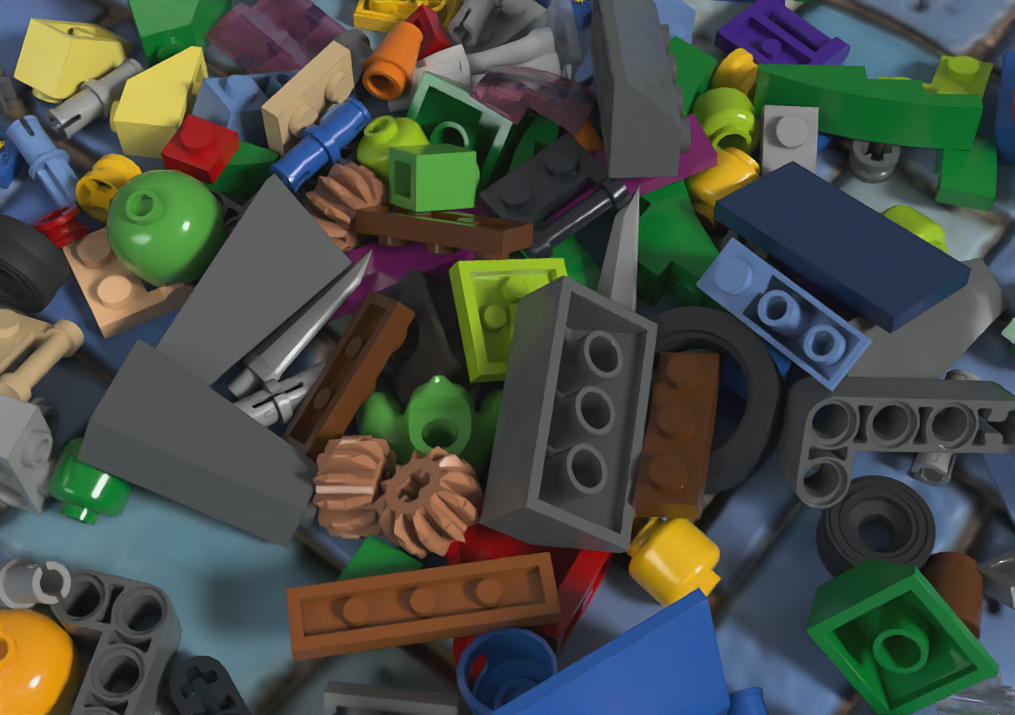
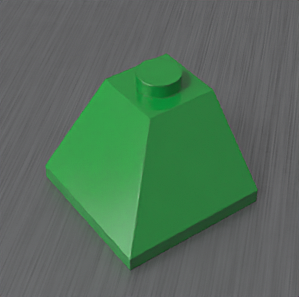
M127 0L134 28L149 68L191 46L202 47L204 54L234 12L232 0Z
M424 71L406 118H411L420 125L430 145L452 144L476 151V163L480 172L479 185L475 194L476 201L480 199L479 194L509 173L515 150L523 134L537 115L489 92L430 71Z
M868 559L817 587L805 631L878 715L913 714L999 673L998 663L916 566Z

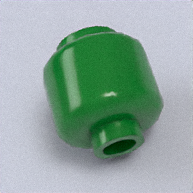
M71 438L63 444L47 485L51 496L63 502L59 514L92 526L95 525L99 515L109 518L121 515L125 510L135 484L77 460L83 438Z

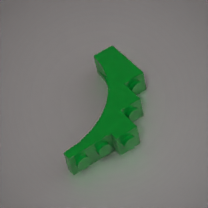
M674 35L670 39L669 54H675L676 58L675 85H681L683 90V118L688 115L690 107L697 97L711 90V82L715 74L717 59ZM600 122L599 136H600L601 139L603 140L602 129H601V122ZM684 179L640 196L637 297L654 307L665 293H668L682 307H707L734 316L696 286L720 252L695 214ZM610 208L606 212L610 213L614 219L620 209L614 211Z

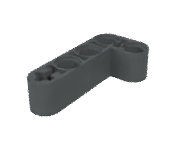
M813 376L805 377L791 387L785 399L777 452V469L781 477L802 502L809 507L822 509L835 505L847 494L851 483L856 451L1015 453V395L1000 384L991 381L844 377L832 392ZM831 404L829 411L824 417L817 421H812L815 413L821 407ZM889 406L887 413L878 421L873 422L879 410ZM945 409L942 417L933 423L934 417L939 411ZM821 464L820 469L814 475L804 478L811 467Z
M92 570L70 572L71 588L68 595L64 599L56 597L58 603L50 604L51 610L63 629L76 644L95 650L70 715H154L182 635L179 618L168 595L162 588L146 582ZM99 601L96 609L89 615L74 617L78 608L84 603ZM151 614L161 615L159 622L151 629L134 631L136 624L143 617ZM127 674L139 675L135 685L128 691L111 693L112 686L121 676Z

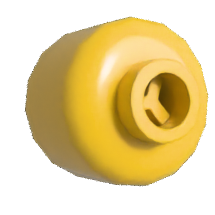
M726 147L724 150H715L717 153V165L689 176L685 181L693 209L703 228L714 230L717 225L728 228L713 218L715 201L761 178L759 176L761 170L757 162L739 149Z
M654 517L631 542L629 551H626L632 557L628 566L630 577L665 608L698 588L707 597L722 579L713 571L719 562V547L688 519L667 518L664 520L661 517Z

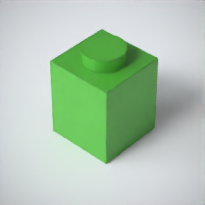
M452 144L389 147V203L413 212L475 208V194L480 180L479 167L476 163V151Z

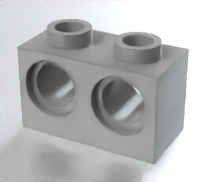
M0 394V503L41 515L49 498L53 497L48 492L47 485L61 450L37 405Z

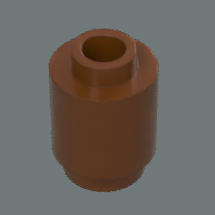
M938 552L930 555L926 566L921 568L920 572L978 640L981 632L984 580L978 572L976 561L965 554L957 552Z

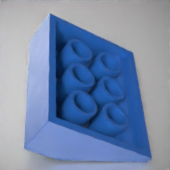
M700 588L694 590L488 715H727L731 704L707 597Z

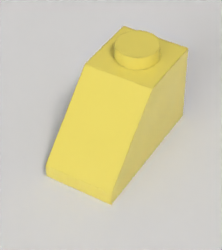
M31 18L13 78L33 87V96L49 103L61 104L64 99H69L81 91V84L93 78L98 81L114 71L132 53L135 43L97 24Z
M191 46L126 81L120 101H114L110 111V127L112 132L117 133L124 155L162 159V150L189 114L192 115L203 79L209 78L202 47Z

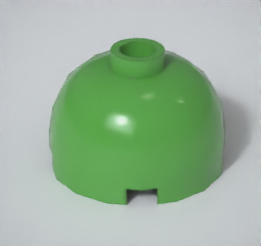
M162 169L150 170L134 176L118 190L109 207L106 227L111 249L128 271L137 278L156 287H167L164 283H174L180 280L185 284L197 280L206 272L224 245L227 234L223 230L224 220L222 214L225 215L223 205L201 181L178 170Z

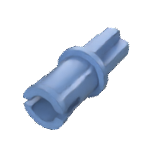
M23 116L25 123L29 127L28 129L23 127L19 119L14 121L8 127L6 135L29 164L28 173L34 181H41L59 208L76 204L81 212L83 209L78 203L75 193L79 179L68 165L70 157L67 152L56 148L41 127L36 116Z

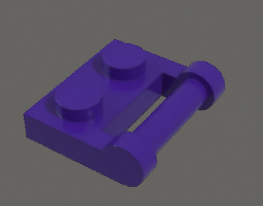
M757 0L718 29L714 41V46L726 55H729L738 48L747 50L753 55V61L757 65H842L850 52V45L839 37L829 38L785 6V0Z

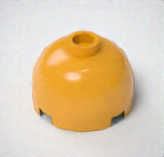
M31 608L1 609L0 715H69L74 706L72 700L78 691L79 681L83 683L85 673L78 646L63 627L50 616Z

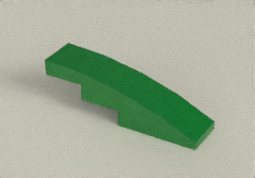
M758 64L752 105L758 115H761V109L764 105L819 107L818 131L857 140L901 146L971 151L984 109L980 94L925 93L922 80L868 79L865 66Z

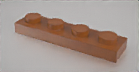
M550 551L286 588L291 651L294 661L472 636L511 627L520 629L560 623L561 618Z

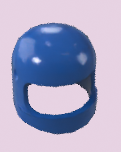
M511 627L484 633L475 638L462 652L456 672L458 688L473 715H488L560 672L556 655L545 639L530 630ZM480 655H484L486 657L485 667L475 680L471 693L468 677L472 663Z

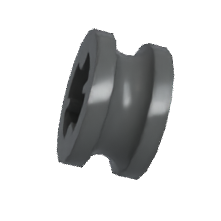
M855 139L852 144V151L848 157V168L857 179L865 183H883L890 179L895 171L896 163L900 157V146ZM870 153L876 154V160L882 158V161L871 160Z

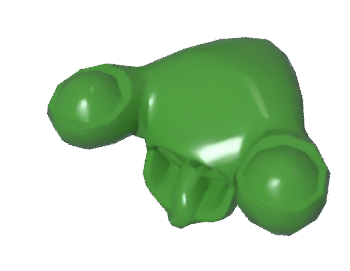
M434 375L429 382L417 387L413 391L405 414L403 406L391 394L373 391L369 399L360 405L353 418L360 435H371L373 438L386 439L390 450H394L397 455V464L404 466L409 463L416 449L428 454L432 449L439 446L446 452L455 454L460 460L464 459L475 470V476L479 479L491 461L503 389L491 391L478 405V412H475L466 388L459 384L451 383L443 375Z

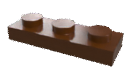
M391 203L356 209V232L379 236L378 243L381 245L408 246L412 245L413 241L426 243L425 250L427 252L436 254L458 253L460 249L473 250L476 260H508L511 252L532 247L533 223L445 210L413 212Z
M370 291L281 438L317 463L319 454L324 453L329 440L341 439L345 436V430L358 408L372 395L376 386V379L390 355L404 342L407 335V327L416 313L399 301Z
M660 352L633 498V505L637 516L700 519L723 369L720 353Z

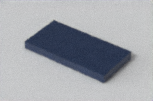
M794 161L715 201L713 218L890 334L965 287L969 280L970 267Z

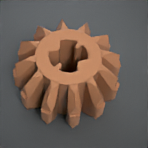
M352 161L344 166L336 163L331 168L328 176H319L318 185L315 189L306 193L309 201L304 208L345 254L375 242L376 235L356 232V209L389 203V188L383 184V180L378 179L375 173L363 165L359 166Z
M371 435L343 436L341 439L329 440L324 453L319 454L317 458L318 473L312 479L316 485V494L312 501L319 507L317 519L320 526L326 527L330 536L342 537L343 540L363 541L369 534L375 537L384 535V530L378 525L380 520L379 514L373 505L377 499L384 495L379 483L392 479L396 473L395 463H397V455L394 450H390L386 439L373 438Z
M439 446L432 449L428 454L416 449L412 454L410 462L404 466L395 463L396 473L392 479L379 483L384 495L377 499L373 505L379 514L380 520L378 525L384 530L383 534L394 545H400L409 554L416 555L421 560L431 552L444 557L450 543L455 540L466 543L464 532L468 526L480 523L477 509L483 505L485 496L482 492V487L479 485L480 480L475 476V470L464 459L460 460L455 454L446 452Z

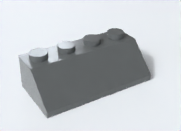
M592 0L590 54L609 178L677 177L680 153H689L690 121L689 118H682L683 90L681 85H675L676 58L675 54H669L668 24H660L656 3L653 0Z
M564 275L519 299L480 524L531 545L614 553L629 551L634 516L633 498L642 454L658 329L657 323Z

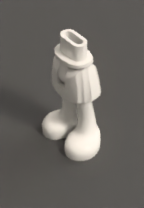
M550 27L537 28L517 41L472 54H466L462 44L438 51L417 61L410 90L402 94L399 99L388 101L389 112L409 109L424 71H430L496 96L516 91L533 92L539 97L544 108L551 101L562 102V113H564L566 108L565 96L559 90L517 79L483 78L485 74L522 75L563 87L558 54L555 52L552 30Z

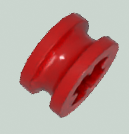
M76 204L63 206L48 212L30 224L31 227L53 242L57 248L71 244L89 232L86 223H80L77 220L80 210Z

